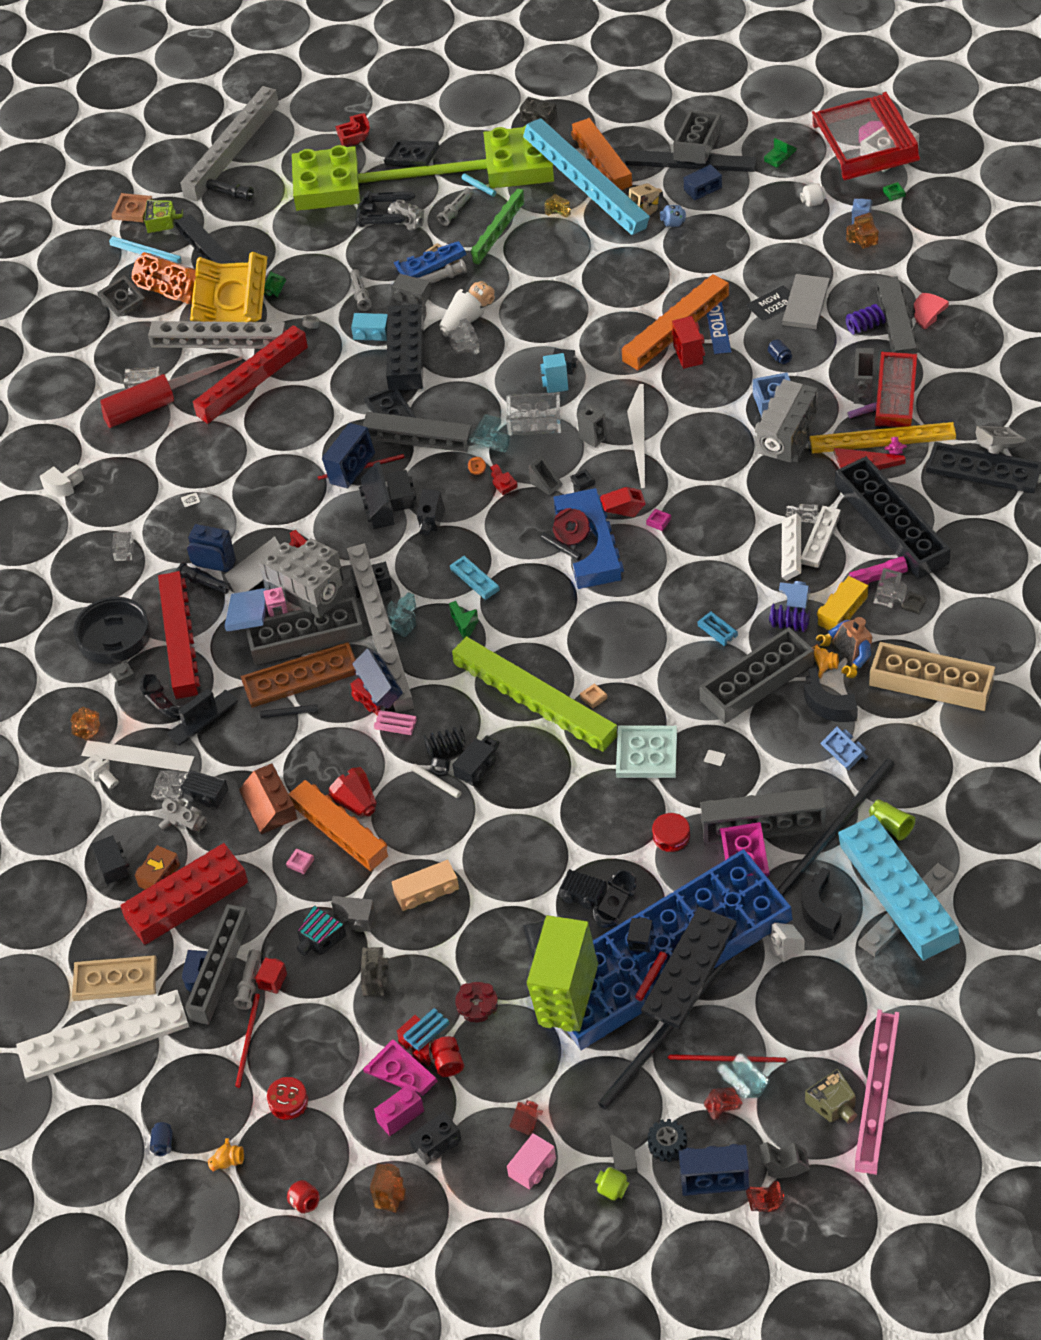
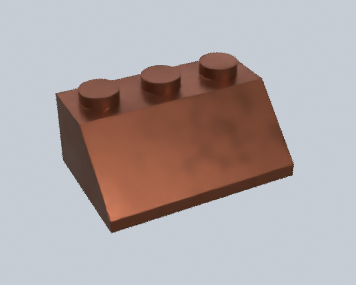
M273 763L254 770L239 789V792L260 834L297 820L294 804Z

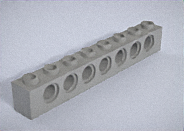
M152 321L148 337L151 348L262 349L284 333L286 325L285 322Z

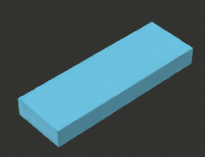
M465 556L450 565V569L485 600L500 591L499 586Z

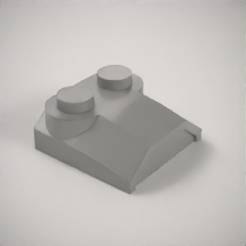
M977 426L975 432L980 446L988 449V452L993 454H999V452L1007 448L1018 447L1025 443L1026 438H1023L1009 427Z

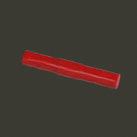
M659 953L635 995L637 1000L642 1001L667 958L666 953Z

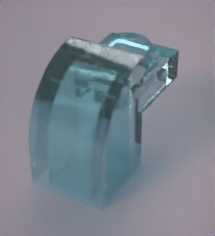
M410 592L400 598L397 604L391 601L387 607L391 629L403 637H406L417 626L415 613L412 612L416 608L415 596Z

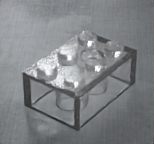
M560 392L507 395L506 421L508 436L561 433Z

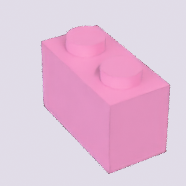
M533 1133L507 1165L508 1176L530 1190L534 1184H538L541 1181L547 1167L550 1168L556 1160L554 1146Z

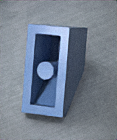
M854 199L852 225L869 226L872 200Z

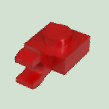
M497 464L490 467L493 471L491 472L494 478L493 485L502 496L518 488L517 482L508 472L503 474Z

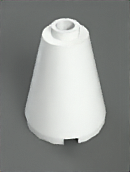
M462 289L458 290L439 324L440 332L445 337L454 336L484 314V309L481 310L480 308L482 304L469 292L464 294Z

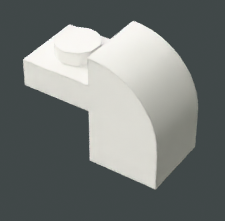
M77 464L64 473L52 467L40 475L43 488L56 497H65L73 494V487L84 480L81 468Z

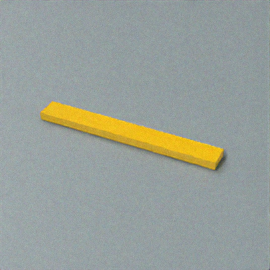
M948 422L810 436L809 441L812 453L832 452L834 448L852 450L888 446L891 443V437H898L899 442L902 444L956 439L954 423Z

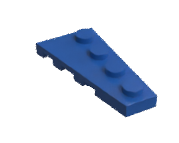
M458 241L439 247L435 252L427 251L423 253V256L417 258L411 256L407 258L408 261L401 263L396 261L393 263L400 274L419 278L467 254Z

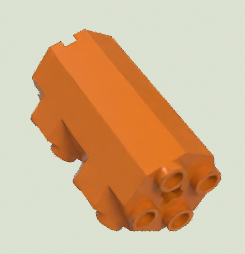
M143 252L142 256L137 258L132 271V280L137 287L163 294L165 297L192 304L196 269Z

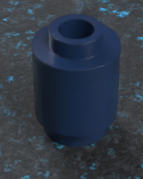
M780 339L770 342L767 349L768 353L778 363L784 365L790 362L792 359L791 350Z
M159 1122L154 1124V1128L151 1130L150 1151L155 1156L163 1157L171 1152L173 1130L170 1124Z

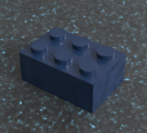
M349 423L321 458L330 484L348 489L374 456L375 450L367 427Z
M731 1144L726 1147L709 1146L702 1149L686 1148L679 1150L683 1196L749 1190V1166L746 1145Z

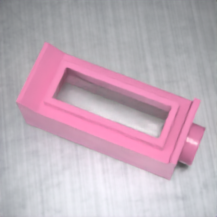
M282 587L263 591L269 617L288 613Z

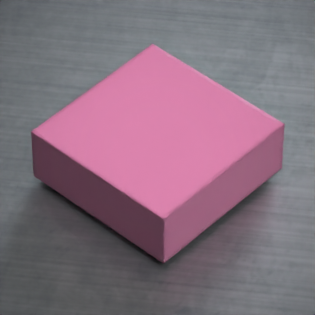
M296 849L287 861L286 866L289 869L305 874L314 861V856Z

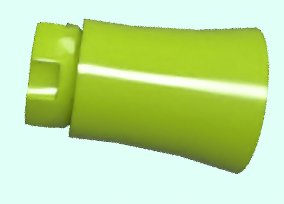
M876 800L869 809V816L875 815L881 825L898 840L905 839L915 825V817L913 815L905 813L882 800Z

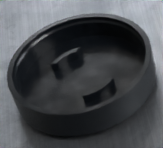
M108 597L93 602L82 610L74 624V637L80 652L86 658L103 664L122 662L138 654L147 644L151 631L144 608L138 602L125 597Z

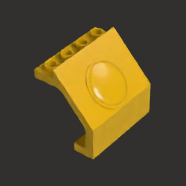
M251 252L248 263L225 264L199 257L196 262V279L194 282L190 321L256 322L260 320L262 316L267 256Z

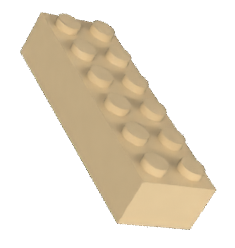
M880 642L870 670L869 686L985 711L994 682L995 667Z

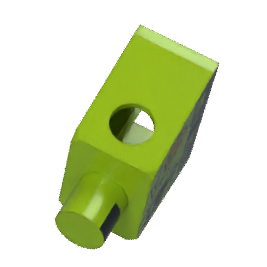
M147 200L145 212L147 233L174 228V220L183 218V210H174L173 202Z

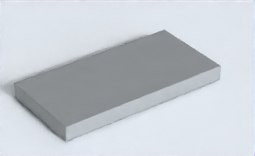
M796 274L782 325L817 329L830 278Z

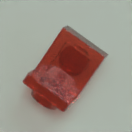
M733 1087L712 1089L704 1101V1106L713 1120L718 1119L723 1111L740 1109L743 1104Z
M526 1100V1103L518 1102L509 1127L531 1135L538 1115H542L543 1110L538 1108L539 1104L530 1100Z
M774 1181L770 1187H749L746 1190L751 1211L775 1212L784 1202V1192L781 1190L779 1181Z

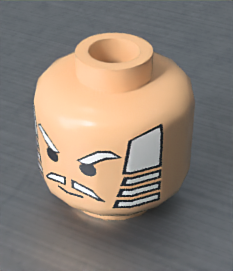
M475 282L470 287L469 293L482 304V307L494 301L495 291L485 282Z

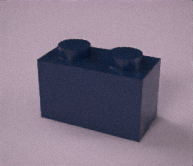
M712 165L683 177L684 191L694 200L722 188V175Z

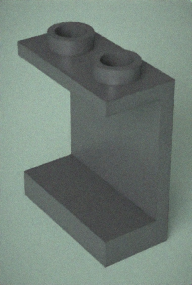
M856 348L854 404L872 403L874 348Z

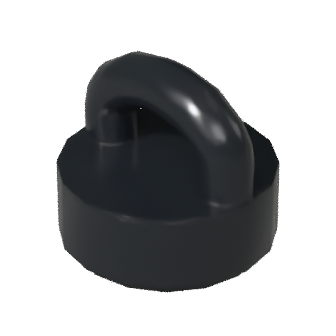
M433 757L431 758L430 770L437 776L447 775L451 761L446 758ZM435 767L444 768V771H437Z

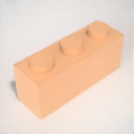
M449 860L392 881L393 891L402 911L413 909L417 905L433 901L440 896L451 894L459 889L457 876Z

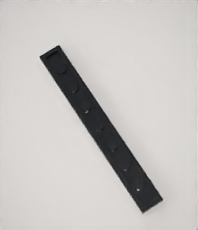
M627 150L625 165L702 169L712 165L716 170L755 172L757 157L710 154L706 163L697 164L695 162L674 160V152Z

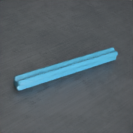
M115 236L109 240L111 246L137 254H142L143 252L151 253L179 264L182 262L179 255Z

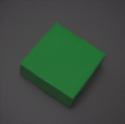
M898 182L883 187V192L890 201L905 197L906 195L905 190Z

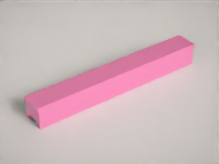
M879 1009L877 1011L855 1157V1172L877 1175L899 1024V1012L888 1014L882 1013V1010Z

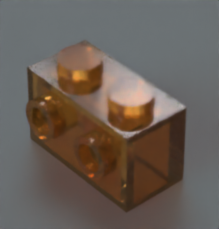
M377 1164L370 1185L375 1208L396 1212L399 1202L404 1200L406 1188L403 1187V1177L400 1175L399 1168L392 1164Z

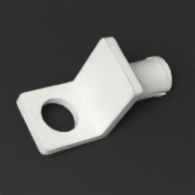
M94 754L81 764V767L93 781L100 778L109 790L119 783L110 772V761L108 759L102 761L97 754ZM91 762L99 763L92 771L88 767Z

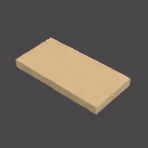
M156 955L74 962L73 1001L156 994Z

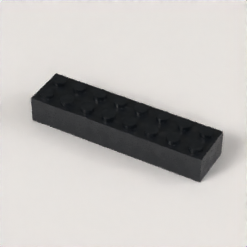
M867 456L835 471V486L898 557L905 558L907 567L917 579L950 564L951 549Z

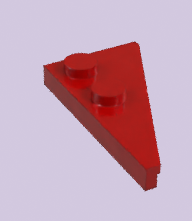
M834 448V455L840 468L865 456L879 470L906 464V458L902 455Z

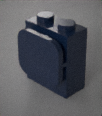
M195 524L188 537L190 544L187 547L191 563L197 567L222 572L230 571L236 561L229 530Z

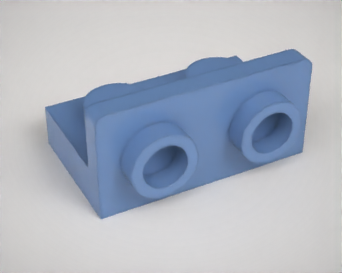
M836 727L820 744L849 771L861 757L865 760L868 758L864 753L866 748L858 741L854 743L851 740L853 736L846 729L841 731Z

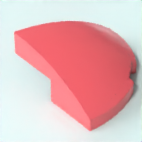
M929 293L920 294L913 306L916 322L923 329L928 328L937 320V315L948 307L949 301Z

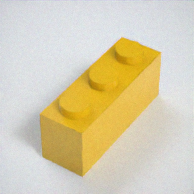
M848 576L844 582L842 581L839 584L836 592L828 597L826 604L818 609V625L831 630L837 624L850 620L868 598V585Z

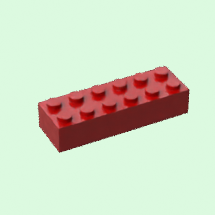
M225 843L122 903L120 907L125 920L142 943L146 945L249 882L244 867Z

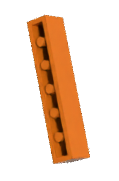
M587 118L573 123L572 138L578 142L579 148L583 149L587 159L592 161L593 166L620 190L631 187L632 173L592 120Z
M305 780L289 793L295 810L369 871H372L388 857L385 841L381 838H376L369 828H364L360 825L357 818L349 816L342 806H337L333 803L330 796L322 794L315 784L311 785Z

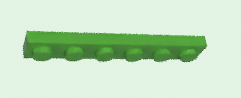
M517 188L514 194H511L508 202L503 205L502 210L495 216L494 221L491 225H488L485 233L480 236L477 244L472 247L473 263L480 264L524 204L522 189Z

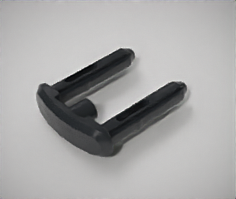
M369 190L357 207L355 214L356 223L360 227H364L366 224L402 223L406 219L402 214H367L376 213L377 207L375 202L411 201L415 199L416 195L411 191L374 193L373 190Z

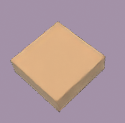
M594 683L580 693V698L593 709L607 699V694Z

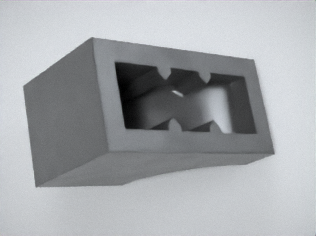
M340 896L332 897L331 904L334 914L346 918L349 921L350 930L358 932L371 931L375 914L373 900Z

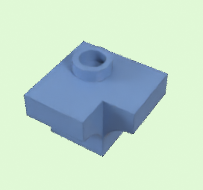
M795 581L794 584L780 582L779 591L787 596L786 606H790V609L797 607L798 610L805 608V611H807L810 597L809 586H806L805 582Z

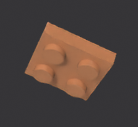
M121 193L112 212V219L144 222L147 200H153L152 196Z

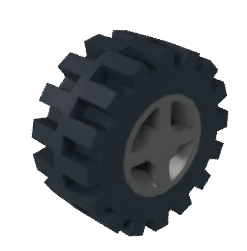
M662 1119L659 1124L655 1122L653 1127H650L647 1136L648 1148L650 1153L654 1155V1158L660 1157V1161L663 1162L665 1159L668 1162H671L673 1158L675 1161L678 1160L679 1150L687 1148V1134L683 1125H678L676 1120L671 1122V1119H667V1122H664Z

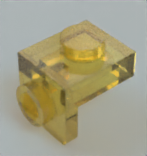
M554 194L544 202L545 214L547 216L554 211L566 218L571 215L570 202L567 199Z

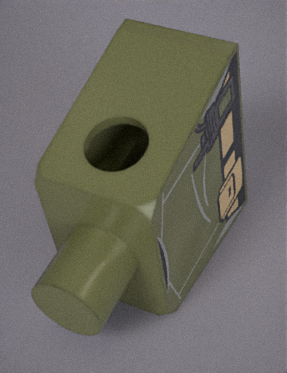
M838 1069L805 1091V1103L829 1122H834L842 1117L850 1124L857 1118V1114L853 1110L856 1104V1096Z

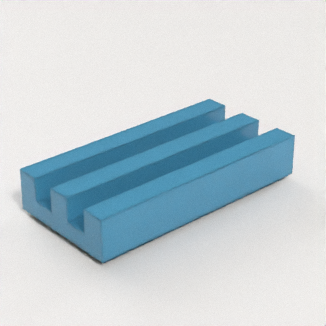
M712 611L697 621L698 626L723 646L727 645V641L731 642L733 637L736 638L738 636V631Z
M434 1008L403 1036L408 1043L420 1051L450 1023L447 1018H444ZM439 1021L441 1022L432 1031H430V1029L434 1025H436ZM423 1035H426L418 1043H416L418 1039H420Z

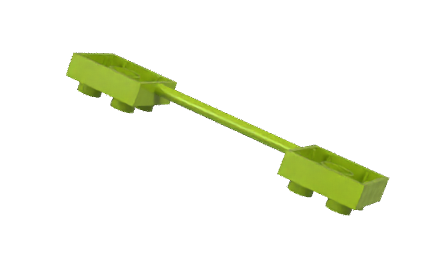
M526 125L521 128L512 129L497 127L492 131L483 132L486 159L359 173L355 146L346 147L338 145L331 149L319 151L304 149L299 153H292L293 197L296 211L353 205L360 203L359 183L482 169L488 170L489 187L491 189L554 182L553 163L523 137Z

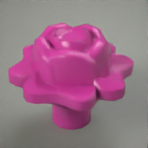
M891 437V443L884 447V449L889 450L890 454L899 455L903 453V448H907V445L899 442L898 437Z

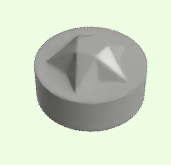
M306 315L303 317L302 325L309 329H315L319 327L320 320L316 316Z

